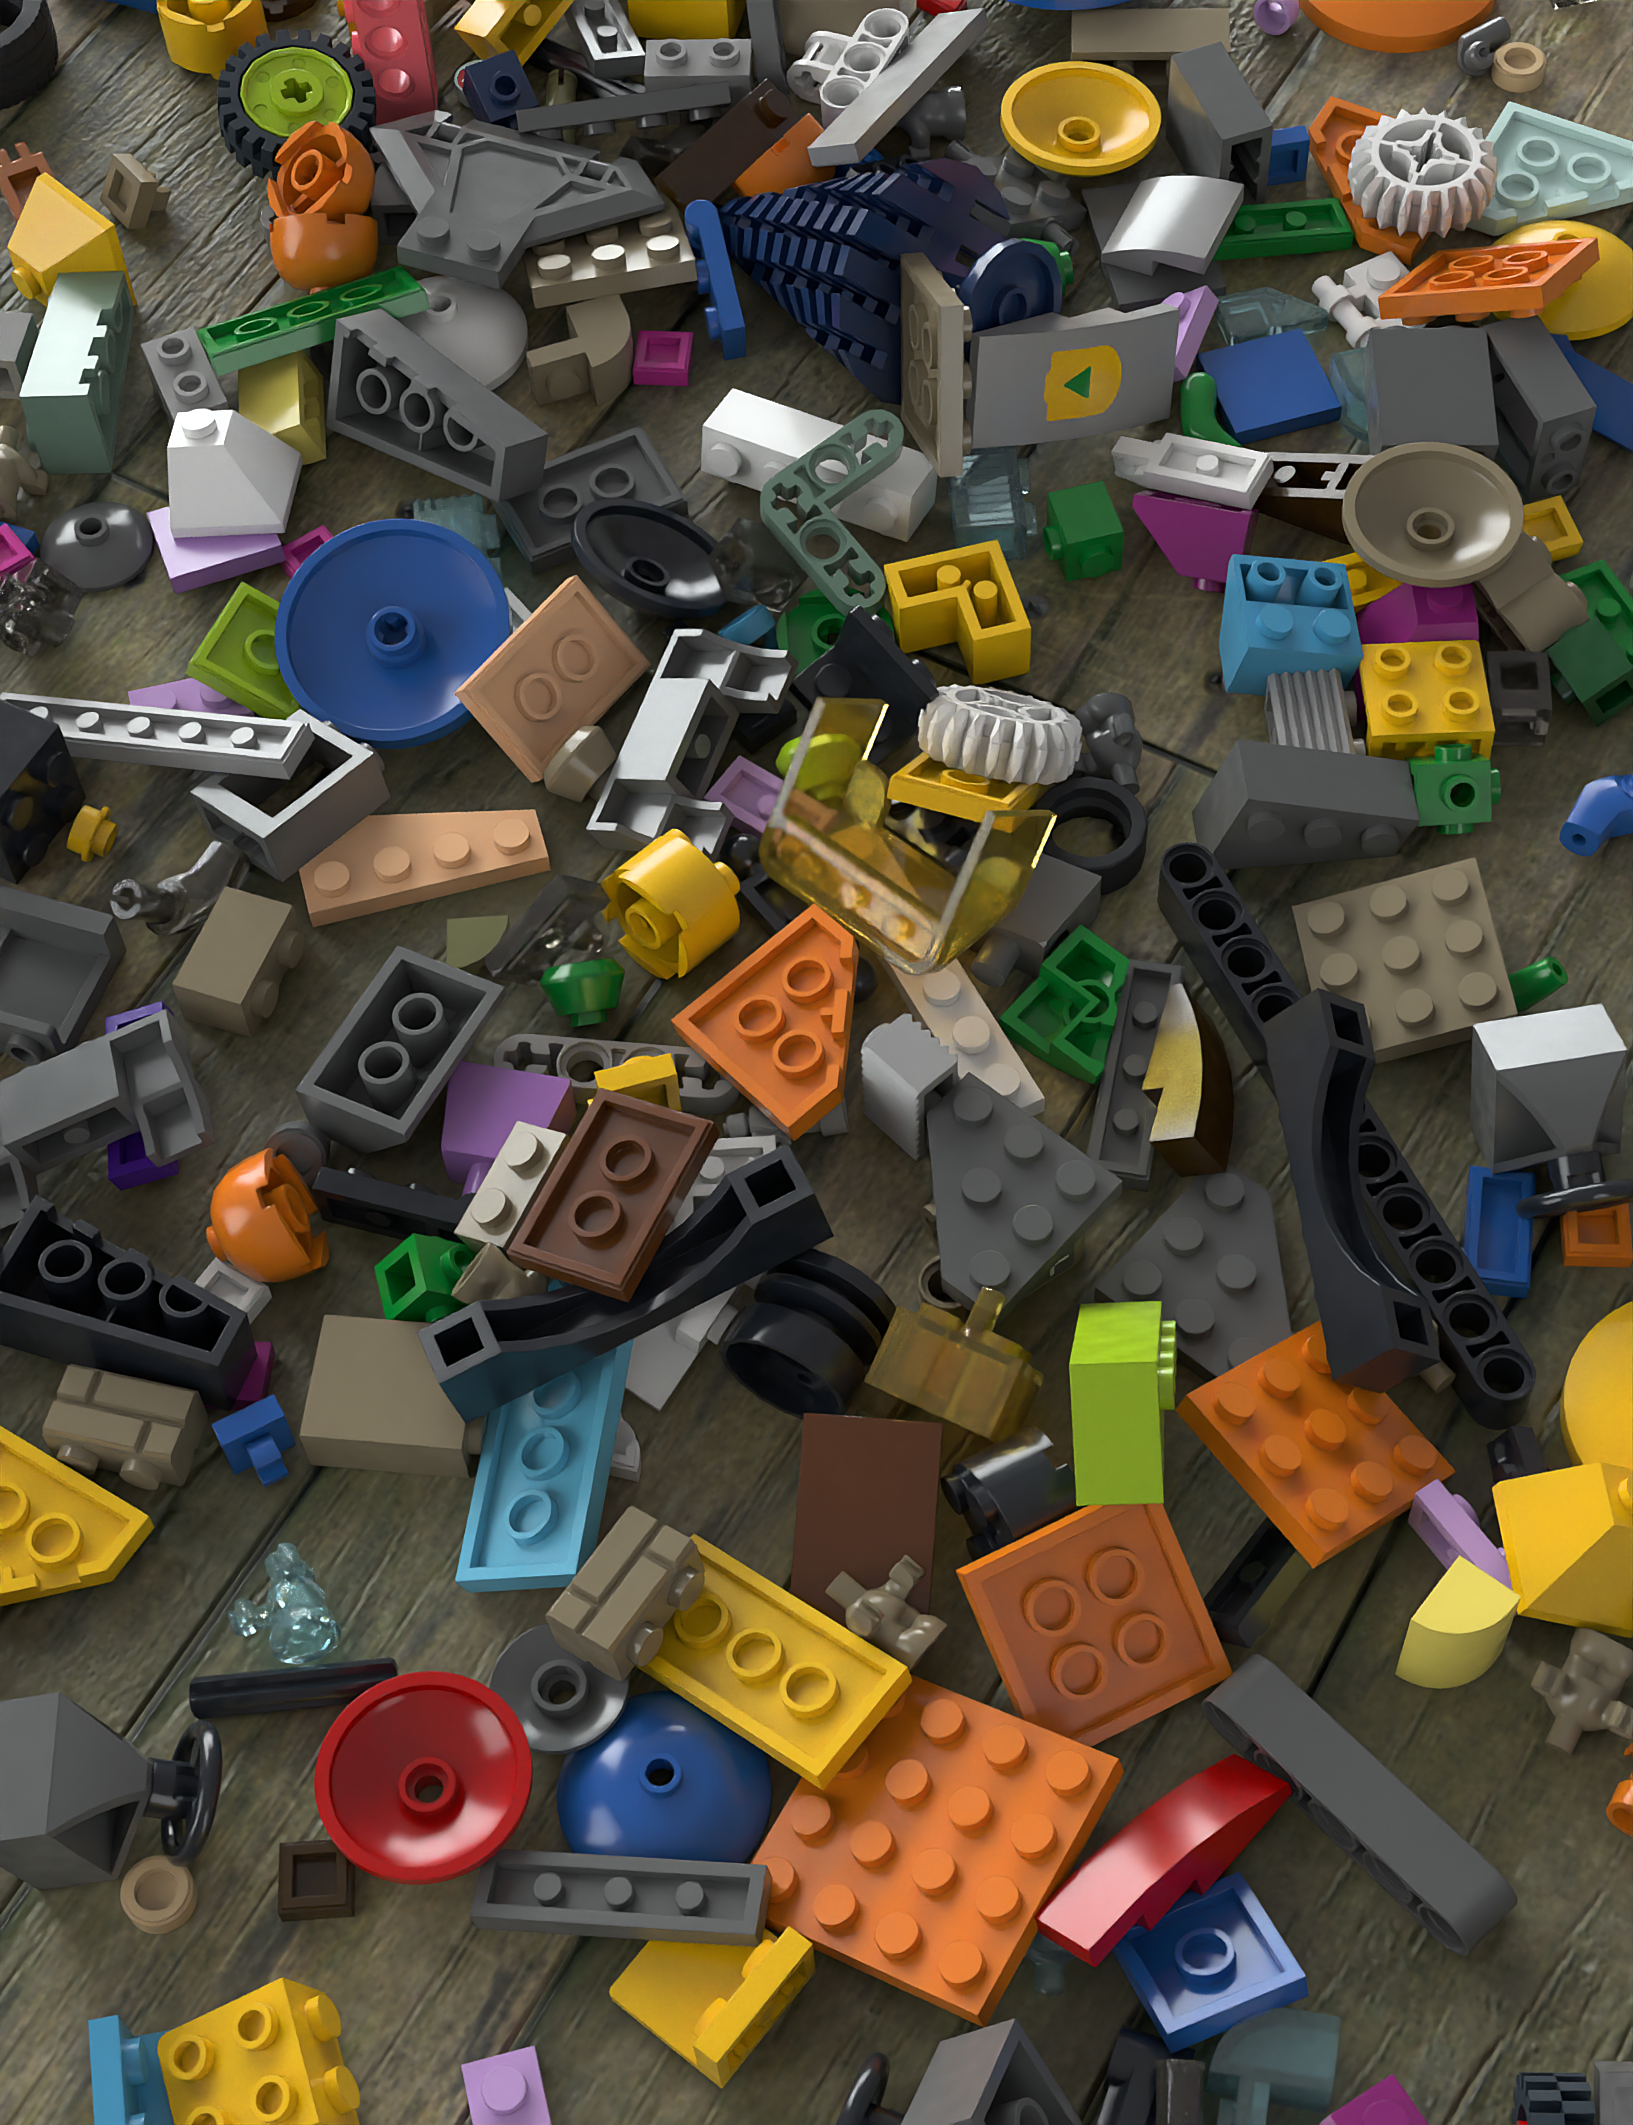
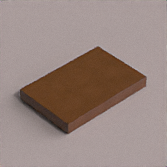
M599 1088L507 1251V1255L512 1263L516 1266L629 1303L720 1136L715 1122Z
M804 1413L790 1594L847 1628L846 1610L825 1592L833 1580L844 1570L866 1590L879 1588L891 1579L889 1572L895 1564L900 1562L904 1555H908L926 1573L912 1589L906 1603L914 1607L921 1615H930L943 1423Z

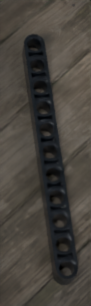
M1183 842L1175 844L1168 848L1161 857L1157 897L1158 906L1277 1100L1272 1071L1268 1064V1051L1262 1024L1302 999L1303 996L1214 855L1206 847L1198 843ZM1209 928H1219L1222 930H1211ZM1237 975H1249L1251 978L1239 977ZM1365 1096L1359 1128L1358 1169L1359 1171H1371L1379 1176L1369 1178L1359 1174L1362 1201L1372 1233L1391 1266L1408 1285L1428 1299L1432 1320L1438 1325L1440 1358L1456 1374L1451 1386L1468 1414L1477 1424L1487 1429L1505 1430L1510 1426H1515L1526 1413L1535 1385L1536 1370L1534 1364ZM1402 1222L1412 1229L1398 1230L1388 1223ZM1420 1275H1436L1445 1282L1440 1284L1430 1283ZM1459 1327L1468 1328L1476 1332L1479 1337L1466 1338L1457 1334L1453 1329ZM1486 1383H1503L1509 1386L1514 1393H1498L1492 1390Z

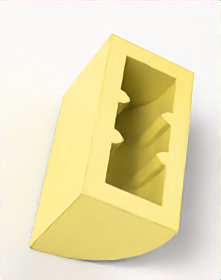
M303 349L238 370L239 414L299 451L303 460L302 465L326 459L323 376Z
M1459 1555L1411 1618L1395 1675L1412 1684L1437 1689L1458 1687L1477 1679L1493 1665L1502 1653L1521 1596Z

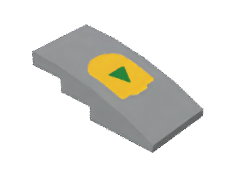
M1162 303L1123 313L1108 307L1071 318L1050 312L972 333L969 361L972 393L971 397L967 399L966 419L971 430V448L1027 445L1081 438L1129 429L1170 418L1181 309Z

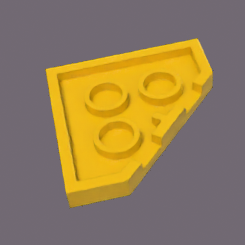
M0 1426V1606L112 1582L155 1528L150 1517Z

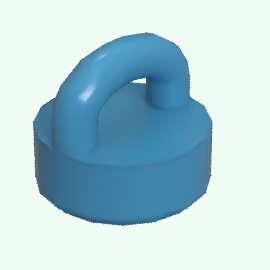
M759 604L750 608L718 631V636L743 645H749L763 636L765 644L762 649L777 650L776 629L774 628L776 621L765 605Z

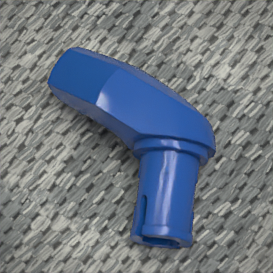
M1612 775L1585 785L1560 831L1559 840L1565 848L1580 856L1590 857L1609 838L1633 833V775Z

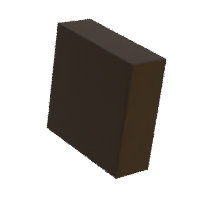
M331 1839L279 1843L278 1915L282 1922L355 1917V1865L338 1850Z

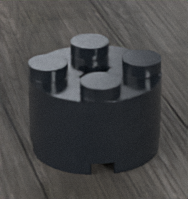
M1027 1426L955 1464L952 1472L940 1479L941 1488L948 1503L958 1515H964L973 1536L966 1539V1546L973 1562L1087 1507L1077 1506L1075 1475L1067 1463L1056 1469L1043 1453V1451L1053 1447L1054 1444L1043 1432L1033 1426Z

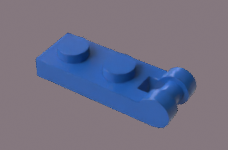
M696 200L691 202L685 209V226L687 228L686 236L693 255L700 258L699 261H695L699 295L709 293L712 306L704 308L710 341L720 339L725 361L746 357L745 324L718 212L715 205L710 201Z

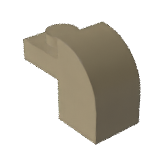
M619 294L598 297L566 306L570 339L526 352L531 391L538 406L591 391L596 405L600 406L618 397L629 386L633 379L634 349L630 318Z

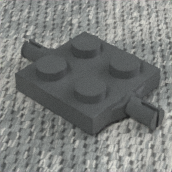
M954 140L947 146L944 154L945 158L977 166L1001 192L1011 221L994 215L974 203L975 207H972L970 213L980 222L1007 239L1030 238L1054 242L1059 252L1068 251L1070 258L1077 252L1079 241L1066 231L1081 228L1087 209L1070 196V191L1067 187L1051 180L1035 164L1016 151L983 158L981 155L974 154L961 140Z

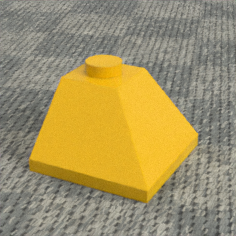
M46 172L37 177L7 246L14 267L11 277L18 290L27 299L36 298L47 307V299L52 295L58 273L124 271L132 302L135 306L137 302L115 225Z
M1595 1462L1504 1480L1494 1485L1492 1493L1512 1589L1521 1596L1517 1607L1518 1615L1632 1638L1633 1469L1604 1462Z

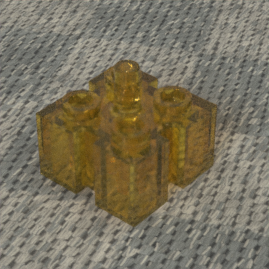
M984 1286L978 1295L966 1324L961 1322L960 1318L924 1302L918 1314L898 1305L864 1382L997 1443L1021 1430L1045 1375L1029 1365L1033 1357L1032 1353L1022 1349L1021 1345L992 1332L1006 1301V1296Z

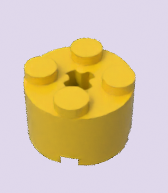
M156 0L157 11L171 61L190 71L211 74L217 80H219L221 70L225 71L228 58L231 55L238 57V48L248 42L255 48L257 36L267 33L269 37L261 0Z
M671 829L663 836L655 839L604 879L599 886L600 908L607 924L616 917L626 933L618 942L641 967L659 978L669 979L675 973H678V979L686 975L734 937L740 927V913L734 897L740 891V883L737 876L726 864L722 862L713 864L678 829Z

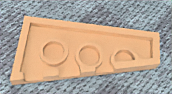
M535 809L368 815L301 867L299 873L313 927L550 871L551 868Z

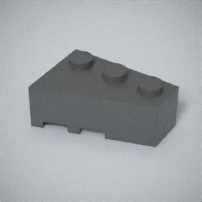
M1241 739L1237 740L1192 811L1197 843L1206 847L1214 855L1223 870L1393 857L1420 821L1408 761Z

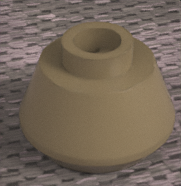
M584 725L562 746L543 773L546 790L578 803H583L589 796L596 802L599 801L618 758L601 727Z

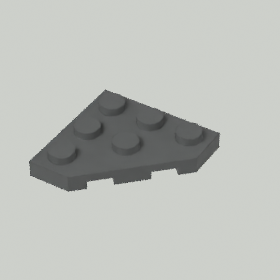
M968 1072L927 1113V1135L940 1255L941 1282L943 1292L995 1329L1122 1194L1123 1181L975 1075Z
M1227 1163L1225 1173L1200 1175L1095 1286L1094 1300L1098 1303L1162 1301L1163 1321L1176 1320L1177 1361L1206 1383L1292 1336L1271 1193L1229 1163Z

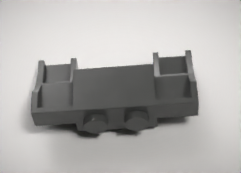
M675 629L586 830L606 850L641 851L671 829H678L690 839L693 846L699 849L714 864L735 815L723 802L702 800L740 713L778 714L799 666L798 661L788 650H770L743 645L720 637L705 629Z
M167 1009L95 1040L86 1041L70 1051L38 1065L26 1067L19 1073L0 1081V1236L16 1228L35 1195H39L36 1175L141 1130L146 1156L159 1168L216 1143L207 1093L194 1079L184 1027Z

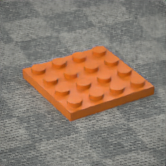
M911 1675L912 1683L824 1790H821L805 1778H801L750 1864L767 1865L773 1877L765 1927L783 1934L787 1927L790 1926L813 1944V1949L985 2028L1038 1932L1034 1916L1067 1879L1120 1782L1124 1770L1119 1758Z

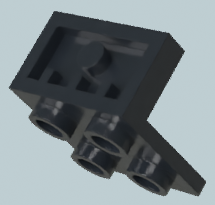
M857 605L848 612L835 645L792 680L788 689L826 731H841L856 743L855 763L867 776L919 734L918 721L921 709L925 712L927 704H930L939 696V691L935 688V679L929 669L917 659L910 660L895 644L894 634L887 623L875 614L869 615L860 605Z

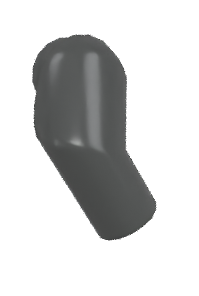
M1497 16L1460 36L1458 40L1457 62L1463 72L1469 76L1476 77L1484 75L1489 70L1494 61V52L1490 53V50L1508 41L1511 37V29L1506 19Z

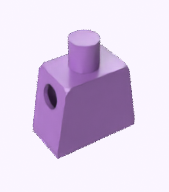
M464 1061L460 1062L448 1082L441 1145L448 1179L455 1183L465 1184L461 1197L465 1194L477 1193L517 1121L568 1135L577 1114L571 1079Z

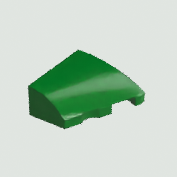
M1080 924L1041 964L1039 977L999 1017L998 1024L1006 1037L1034 1056L1073 1077L1095 1085L1102 1077L1130 960Z

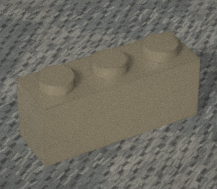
M1229 8L1072 10L1070 61L1093 62L1111 66L1135 77L1152 93H1168L1171 55L1220 41L1228 54L1231 55Z

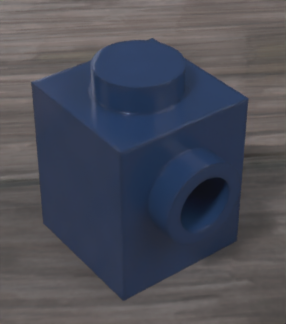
M514 49L465 67L462 90L476 120L518 130L516 110L539 107L540 104Z

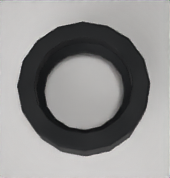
M1096 777L1068 779L1050 788L1036 803L1030 821V848L1102 876L1101 895H1108L1128 885L1141 870L1146 853L1148 830L1144 807L1131 791L1114 781ZM1094 817L1104 819L1118 827L1124 834L1125 839L1119 849L1104 856L1083 857L1070 854L1057 846L1053 841L1052 833L1058 825L1073 818Z

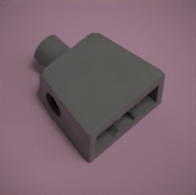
M1011 840L996 856L988 854L984 858L965 913V946L969 950L978 953L970 967L973 975L982 983L992 987H1001L1013 968L1038 978L1041 964L1080 924L1088 928L1100 912L1102 876Z

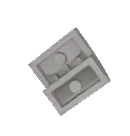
M1166 176L1141 181L1101 253V262L1149 276L1153 275L1159 262L1204 275L1243 202L1244 184L1200 176Z

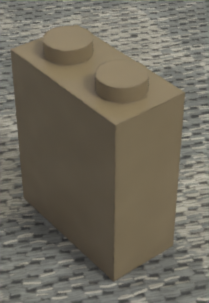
M324 1315L299 1434L310 1465L470 1479L474 1454L481 1455L488 1416L485 1414L465 1424L438 1384L417 1334V1331L433 1323Z

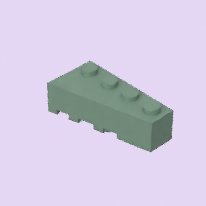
M124 271L58 273L52 295L47 299V311L19 394V399L27 420L26 432L29 449L31 452H38L43 470L48 474L111 473L135 313Z

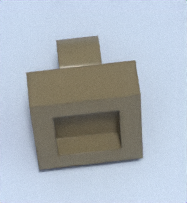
M113 154L100 201L127 229H145L151 210L163 211L166 209L171 189L169 187H158L159 181L156 179L157 176L153 172L148 171L131 154Z

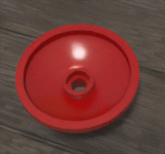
M420 1671L407 1673L385 1680L366 1690L354 1699L336 1718L328 1730L318 1754L314 1778L315 1799L320 1818L332 1842L358 1868L380 1879L399 1884L427 1885L440 1883L460 1877L483 1865L502 1849L513 1836L522 1821L531 1797L533 1762L529 1742L518 1717L510 1706L490 1688L476 1680L450 1672ZM437 1785L443 1788L441 1796L434 1802L425 1803L418 1799L421 1791L427 1786Z

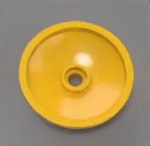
M1067 61L1038 67L1018 78L1008 88L1003 97L1000 122L1003 134L1009 144L1020 155L1036 166L1066 176L1095 177L1118 172L1145 157L1158 139L1161 112L1152 92L1130 74L1099 63Z
M1548 220L1517 228L1503 235L1491 246L1597 237L1600 260L1582 275L1581 280L1572 283L1563 291V296L1550 302L1545 307V311L1538 315L1549 333L1567 335L1569 340H1583L1610 333L1626 324L1633 317V250L1617 236L1602 228L1583 222ZM1509 311L1492 312L1500 320L1512 318Z

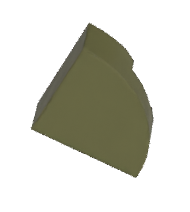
M498 915L447 919L446 964L473 975L478 974L481 966L489 962L497 953H502L506 948L511 929L509 916Z

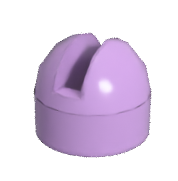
M1258 0L1254 6L1256 23L1264 32L1271 35L1283 34L1295 23L1299 15L1298 0Z

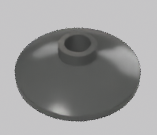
M92 502L65 512L49 526L41 541V561L50 578L62 587L86 593L103 592L128 583L144 570L154 551V535L147 519L136 509L116 502Z
M545 1623L524 1632L507 1646L493 1668L489 1688L497 1693L514 1711L523 1726L532 1752L549 1755L565 1754L578 1751L595 1743L616 1724L628 1701L630 1673L624 1681L620 1682L595 1668L591 1662H585L561 1648L555 1642L549 1624ZM562 1691H573L576 1693L566 1703L553 1704L555 1696Z

